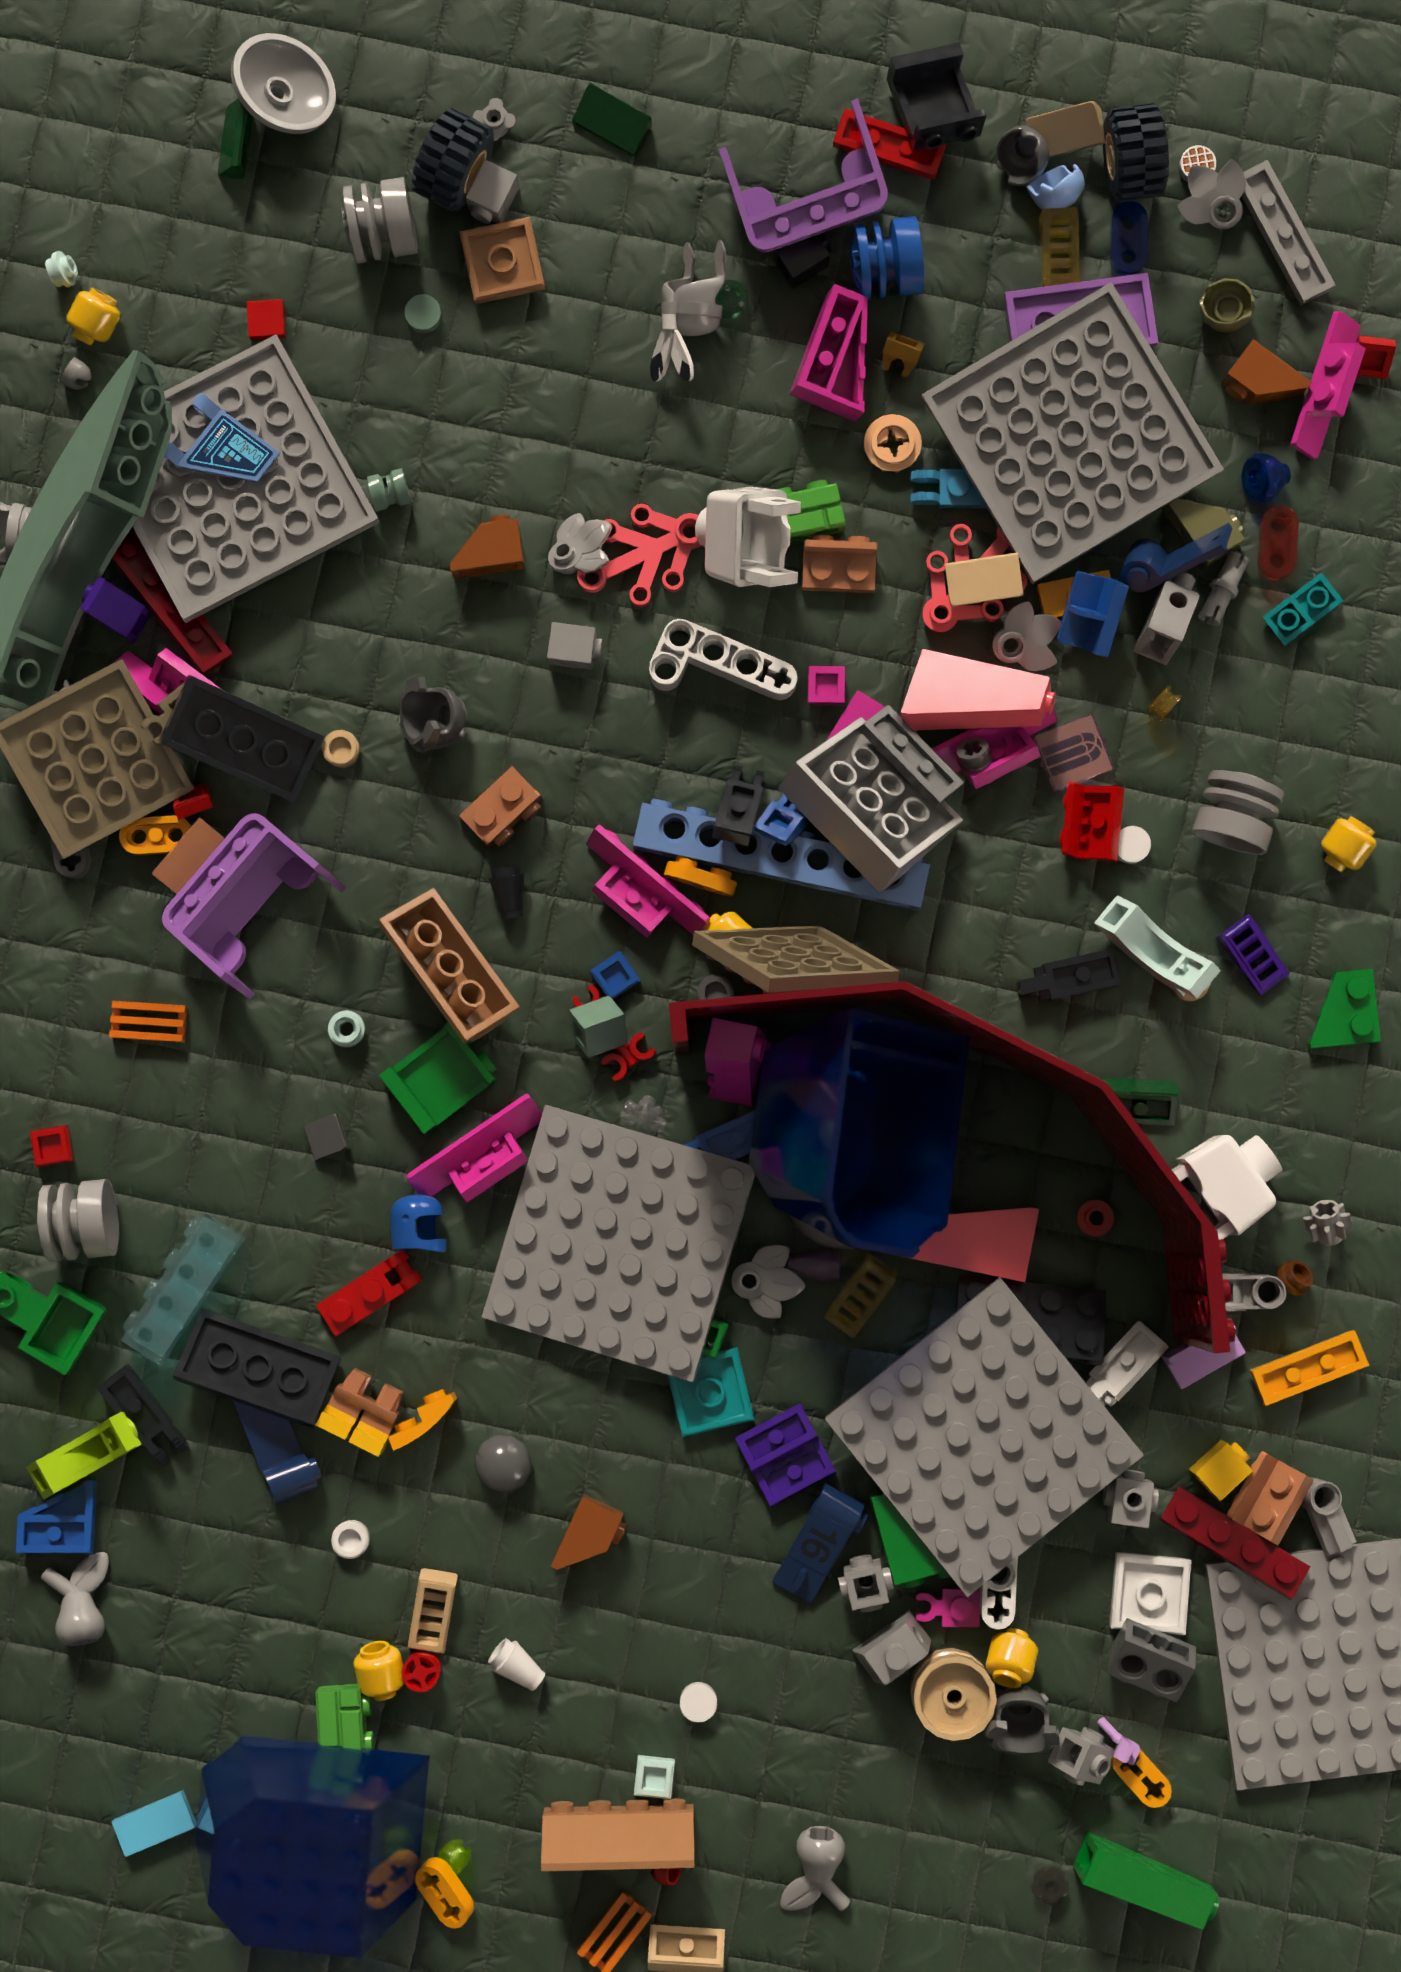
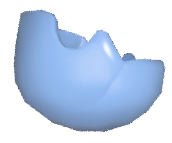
M1076 164L1073 165V172H1070L1066 166L1061 165L1042 174L1038 179L1026 186L1031 198L1040 209L1045 211H1061L1076 202L1085 186L1083 173Z

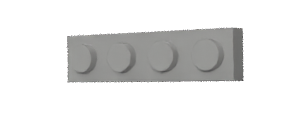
M1266 160L1244 171L1246 188L1241 197L1300 305L1333 290L1335 283L1269 161Z

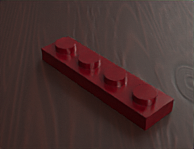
M1181 1487L1176 1489L1159 1519L1162 1523L1288 1600L1293 1599L1311 1567L1237 1521L1230 1519L1227 1515Z

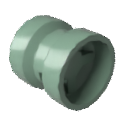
M403 468L392 470L386 476H380L379 474L367 476L376 512L387 510L388 506L392 504L400 506L411 504Z

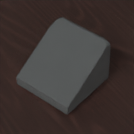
M338 1113L304 1125L315 1160L350 1149Z

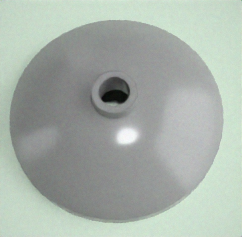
M265 33L249 38L237 50L231 64L232 84L240 102L257 120L272 129L290 134H303L314 131L327 121L335 106V84L327 66L312 49L289 36Z

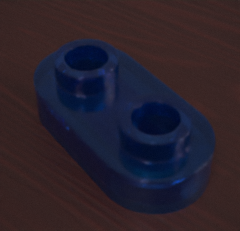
M1133 201L1123 202L1118 205L1110 220V264L1116 273L1126 276L1138 274L1143 269L1148 257V214L1141 204ZM1129 219L1134 223V227L1126 228L1123 226L1122 221ZM1128 254L1132 256L1134 262L1125 263L1121 256Z

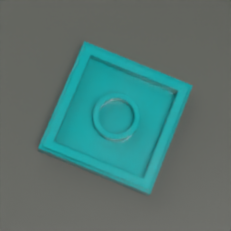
M737 1347L719 1351L716 1360L702 1355L694 1382L668 1375L682 1437L754 1420Z

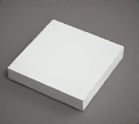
M1115 1552L1109 1627L1111 1629H1121L1126 1618H1129L1164 1634L1186 1635L1191 1560L1188 1558Z

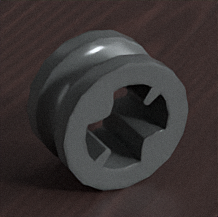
M982 737L968 738L959 744L957 748V756L960 759L961 767L966 772H980L989 767L993 761L992 752L989 750V743Z

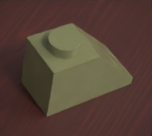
M1176 499L1162 510L1185 545L1227 523L1231 525L1233 529L1227 544L1228 550L1212 560L1208 559L1198 564L1202 570L1237 548L1245 539L1242 535L1244 530L1240 521L1234 515L1229 516L1225 508Z

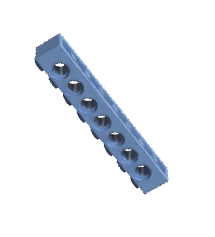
M651 799L650 804L642 802L633 842L634 850L675 859L677 856H681L702 865L919 911L921 908L930 864L922 863L923 858L900 877L896 885L889 886L880 893L863 875L858 878L848 877L843 870V864L848 860L830 841L828 843L815 840L816 834L803 831L791 843L786 845L791 849L792 857L789 861L780 863L774 860L771 855V850L780 843L754 831V827L750 838L755 841L757 848L749 855L739 853L735 847L736 843L720 840L714 847H706L701 843L699 837L703 831L714 829L716 818L708 817L707 810L696 807H687L686 812L672 809V803L659 799ZM672 821L680 822L685 828L683 836L678 839H670L664 834L665 826ZM820 852L824 854L828 861L827 867L823 870L812 869L807 863V857L811 853Z

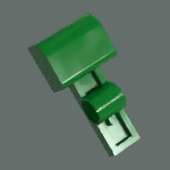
M0 1269V1316L27 1331L18 1348L61 1374L69 1375L107 1312V1308L64 1282L56 1283L47 1297L33 1289V1286L22 1278Z

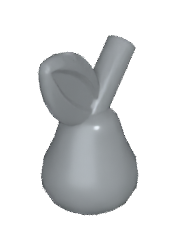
M95 1553L80 1561L73 1570L70 1581L51 1567H48L41 1576L42 1581L64 1596L56 1621L55 1631L57 1639L66 1646H80L96 1642L104 1633L105 1623L103 1616L97 1609L90 1593L99 1587L106 1576L109 1565L107 1553Z
M810 1827L799 1835L796 1843V1852L805 1876L795 1879L786 1887L781 1896L780 1906L788 1911L804 1909L815 1903L823 1893L839 1911H842L849 1905L850 1899L831 1879L843 1859L845 1843L842 1836L829 1827Z

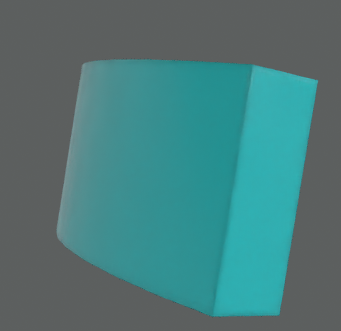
M1321 572L1262 618L1285 646L1344 600Z

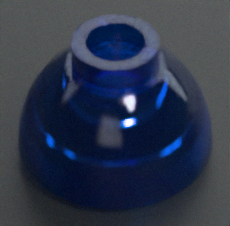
M1264 453L1250 455L1244 462L1241 473L1243 489L1249 499L1256 504H1265L1274 500L1291 479V472L1287 464L1281 463L1272 455Z

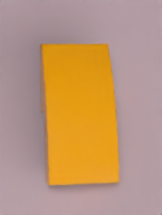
M441 1389L423 1397L425 1404L417 1408L422 1420L421 1422L417 1423L415 1417L394 1425L396 1432L388 1437L393 1451L417 1439L435 1425L457 1400L455 1392L446 1395L444 1389Z

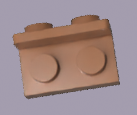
M813 535L812 540L807 539L804 541L802 590L874 593L878 543L870 542V538L864 536L848 537V541H834L833 536Z
M512 766L466 808L459 817L489 849L495 844L501 847L514 835L515 832L512 828L521 819L528 822L540 811L542 807L539 803L543 798Z
M1262 1451L1250 1467L1253 1472L1247 1476L1239 1493L1233 1498L1227 1517L1237 1521L1272 1543L1279 1545L1314 1480Z

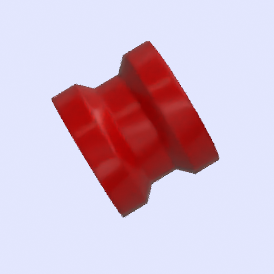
M418 1650L408 1657L402 1669V1679L410 1690L426 1692L434 1687L442 1671L438 1656L433 1652Z

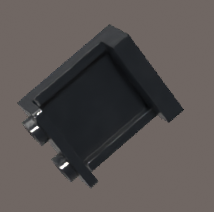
M959 42L891 57L886 80L913 151L925 148L932 150L943 144L956 141L968 142L981 136L986 114L983 109L976 110L960 68L964 53Z

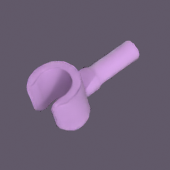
M1104 1717L1100 1718L1097 1724L1107 1733L1112 1741L1118 1744L1113 1756L1124 1763L1134 1765L1140 1752V1746L1118 1733Z

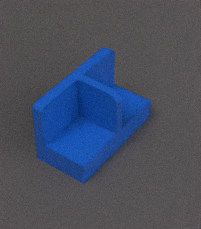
M1077 571L1057 641L1085 648L1093 654L1108 657L1129 586L1115 579Z

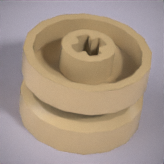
M956 1648L936 1650L924 1657L913 1671L910 1683L913 1707L923 1726L935 1736L951 1741L970 1739L983 1731L993 1718L997 1702L995 1685L981 1661L969 1652ZM951 1690H958L960 1692L955 1693L951 1700L947 1698V1694Z

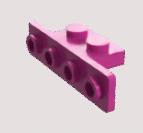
M1342 311L1333 312L1311 379L1312 383L1309 385L1291 441L1292 447L1310 459H1317L1319 457L1331 417H1344L1366 349L1356 342L1360 325Z
M167 648L157 655L153 668L129 651L113 662L115 663L123 659L146 703L159 714H162L156 704L183 684L188 675L218 687Z
M1054 707L1051 714L1045 713L1041 726L972 728L932 748V750L954 773L962 771L973 787L978 789L1041 757L1038 747L1030 735L1056 723V713ZM982 737L989 743V750L992 752L993 761L989 767L980 772H966L961 767L960 759L957 756V748L959 744L968 738Z
M598 825L592 831L586 845L611 866L591 890L596 896L646 938L668 915L692 935L694 931H703L710 917L705 914L703 908L698 903L690 901L680 893L672 881L661 877L648 865L642 856L634 854L623 845L616 834L604 829L601 825Z
M529 1094L523 1095L406 1175L408 1182L419 1195L431 1197L454 1182L461 1196L466 1202H469L528 1162L516 1139L540 1123L542 1112Z

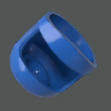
M408 1195L395 1201L390 1210L391 1249L417 1248L434 1252L447 1251L446 1239H440L436 1232L437 1217L444 1215L443 1208L437 1199L428 1195ZM421 1217L420 1233L418 1237L417 1219Z

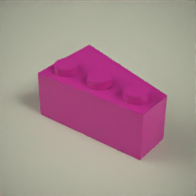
M836 284L831 287L825 295L789 393L793 397L854 422L864 413L865 405L863 389L866 374L864 358L865 345L867 343V297Z
M712 1018L705 1051L706 1072L713 1074L707 1080L708 1085L711 1086L709 1098L752 1107L761 1063H768L771 1050V1042L766 1040L767 1035L757 1026Z

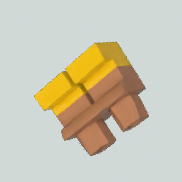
M355 1368L345 1379L344 1383L336 1386L329 1403L315 1425L344 1440L350 1437L348 1442L379 1457L383 1453L389 1440L388 1437L392 1434L394 1425H396L401 1414L397 1410L400 1406L403 1391L384 1384L377 1400L364 1394L372 1376ZM364 1410V1413H363V1415H362V1417H361V1419H360V1421H359L357 1427L354 1429V1427H355V1425H356V1423H357V1421H358V1419H359V1417H360L362 1411Z

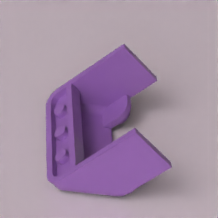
M858 98L852 100L851 104L864 147L850 152L844 158L841 170L845 183L776 207L772 194L765 188L753 187L744 191L740 190L726 147L719 149L747 237L755 249L761 252H770L880 212L885 207L888 200V190Z
M253 813L239 821L164 909L162 922L170 933L214 973L251 1000L255 993L234 975L246 957L244 944L235 936L282 882L296 890L304 889L320 874L340 892H343L347 887L265 817Z

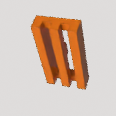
M112 1001L111 1008H113V1013L110 1018L112 1025L111 1030H109V1037L185 1043L187 1006ZM125 1009L178 1013V1020L121 1016V1011ZM120 1024L177 1027V1034L120 1031Z
M622 1890L578 1948L577 1954L582 1958L588 1959L589 1963L593 1967H598L601 1972H611L650 1920L653 1912L625 1890ZM626 1902L630 1907L595 1953L591 1951V1946ZM636 1912L640 1913L641 1916L605 1962L602 1959L604 1954Z

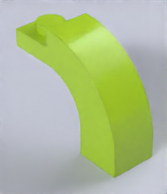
M121 1411L87 1433L34 1461L26 1468L43 1500L137 1448L141 1443L138 1439V1432L134 1423Z

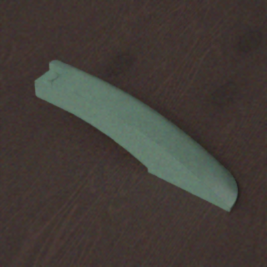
M133 350L98 396L71 437L41 489L1 575L0 705L21 712L52 696L68 647L84 612L80 608L83 604L81 598L89 584H95L98 577H102L115 552L138 517L144 518L170 440L172 408L171 402L165 399L161 385L165 381L154 363L140 351Z

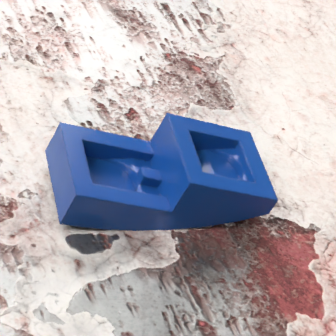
M783 794L778 802L772 800L753 827L754 831L786 846L797 838L811 822Z

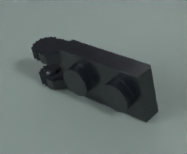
M734 765L731 779H728L712 838L748 846L762 797V784L765 772L757 770L753 776L752 784L741 782L743 767Z
M129 1364L123 1366L97 1387L116 1414L122 1411L134 1423L141 1446H145L155 1460L163 1467L168 1465L171 1460L167 1451L154 1439L159 1433L163 1431L173 1446L182 1453L189 1448L186 1439L172 1424L174 1421Z

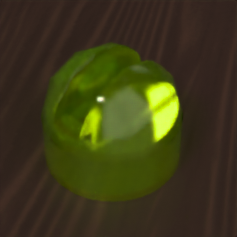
M462 1839L449 1841L438 1852L439 1858L445 1860L456 1874H459L471 1860V1848L469 1847L465 1850L461 1846L464 1842Z

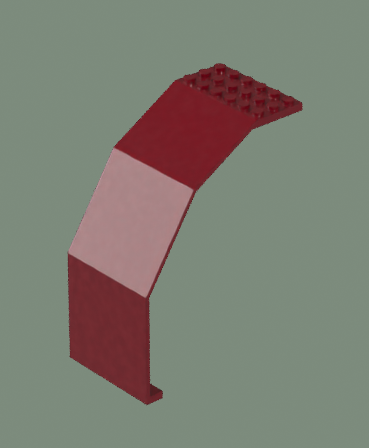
M906 981L669 1003L672 1043L675 1053L689 1052L687 1023L712 1021V1018L724 1020L890 1005L1069 1095L1162 1220L1174 1340L1212 1353L1230 1352V1342H1235V1328L1232 1318L1227 1319L1225 1303L1231 1301V1290L1228 1279H1223L1221 1263H1226L1227 1261L1224 1239H1219L1218 1231L1107 1082Z

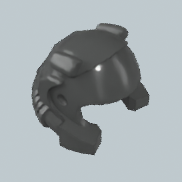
M412 677L405 681L407 688L400 695L399 702L401 720L399 725L404 740L408 741L414 750L427 752L430 749H442L451 743L459 742L466 736L467 731L463 729L467 717L466 707L453 691L442 687L427 688L425 677Z
M1029 1686L1008 1688L1005 1691L1002 1689L995 1690L997 1702L994 1715L987 1724L983 1735L988 1745L996 1750L1005 1752V1754L1019 1756L1047 1753L1055 1745H1059V1729L1057 1726L1049 1725L1050 1712L1047 1709L1049 1698L1044 1693L1039 1694Z

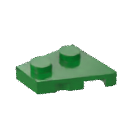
M1373 969L1333 973L1327 989L1328 994L1320 1007L1319 1018L1312 1037H1309L1307 1043L1308 1049L1381 1042Z

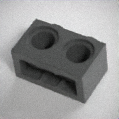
M1126 1618L1109 1650L1107 1674L1114 1676L1121 1682L1131 1683L1148 1690L1157 1697H1165L1177 1703L1195 1671L1196 1646Z

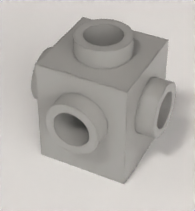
M1126 1469L1122 1476L1119 1475L1104 1487L1102 1502L1103 1505L1108 1506L1106 1519L1109 1522L1149 1528L1151 1512H1156L1158 1507L1159 1492L1157 1489H1154L1152 1481L1144 1479V1472ZM1134 1493L1133 1499L1127 1502L1128 1496Z
M862 1555L850 1559V1565L844 1566L845 1576L838 1578L843 1600L850 1599L852 1610L861 1609V1612H871L883 1608L882 1604L889 1603L888 1590L894 1589L890 1567L882 1568L880 1558L872 1560V1555ZM872 1576L873 1583L870 1586L865 1587L859 1583L860 1577Z
M1062 1727L1059 1734V1745L1054 1746L1048 1763L1064 1772L1062 1776L1077 1785L1083 1786L1085 1781L1101 1784L1103 1777L1106 1776L1110 1769L1111 1758L1115 1749L1102 1742L1104 1736L1090 1728L1083 1727L1082 1732Z

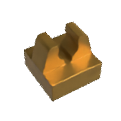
M891 331L882 352L883 369L888 371L892 361L899 358L904 363L901 376L908 377L917 365L925 343Z

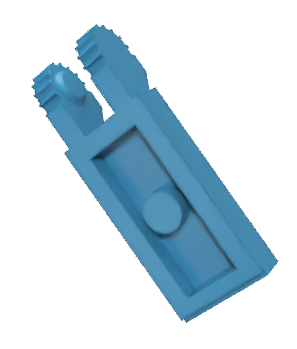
M964 469L914 470L911 472V481L921 484L939 483V494L923 491L912 493L911 504L939 505V508L987 509Z

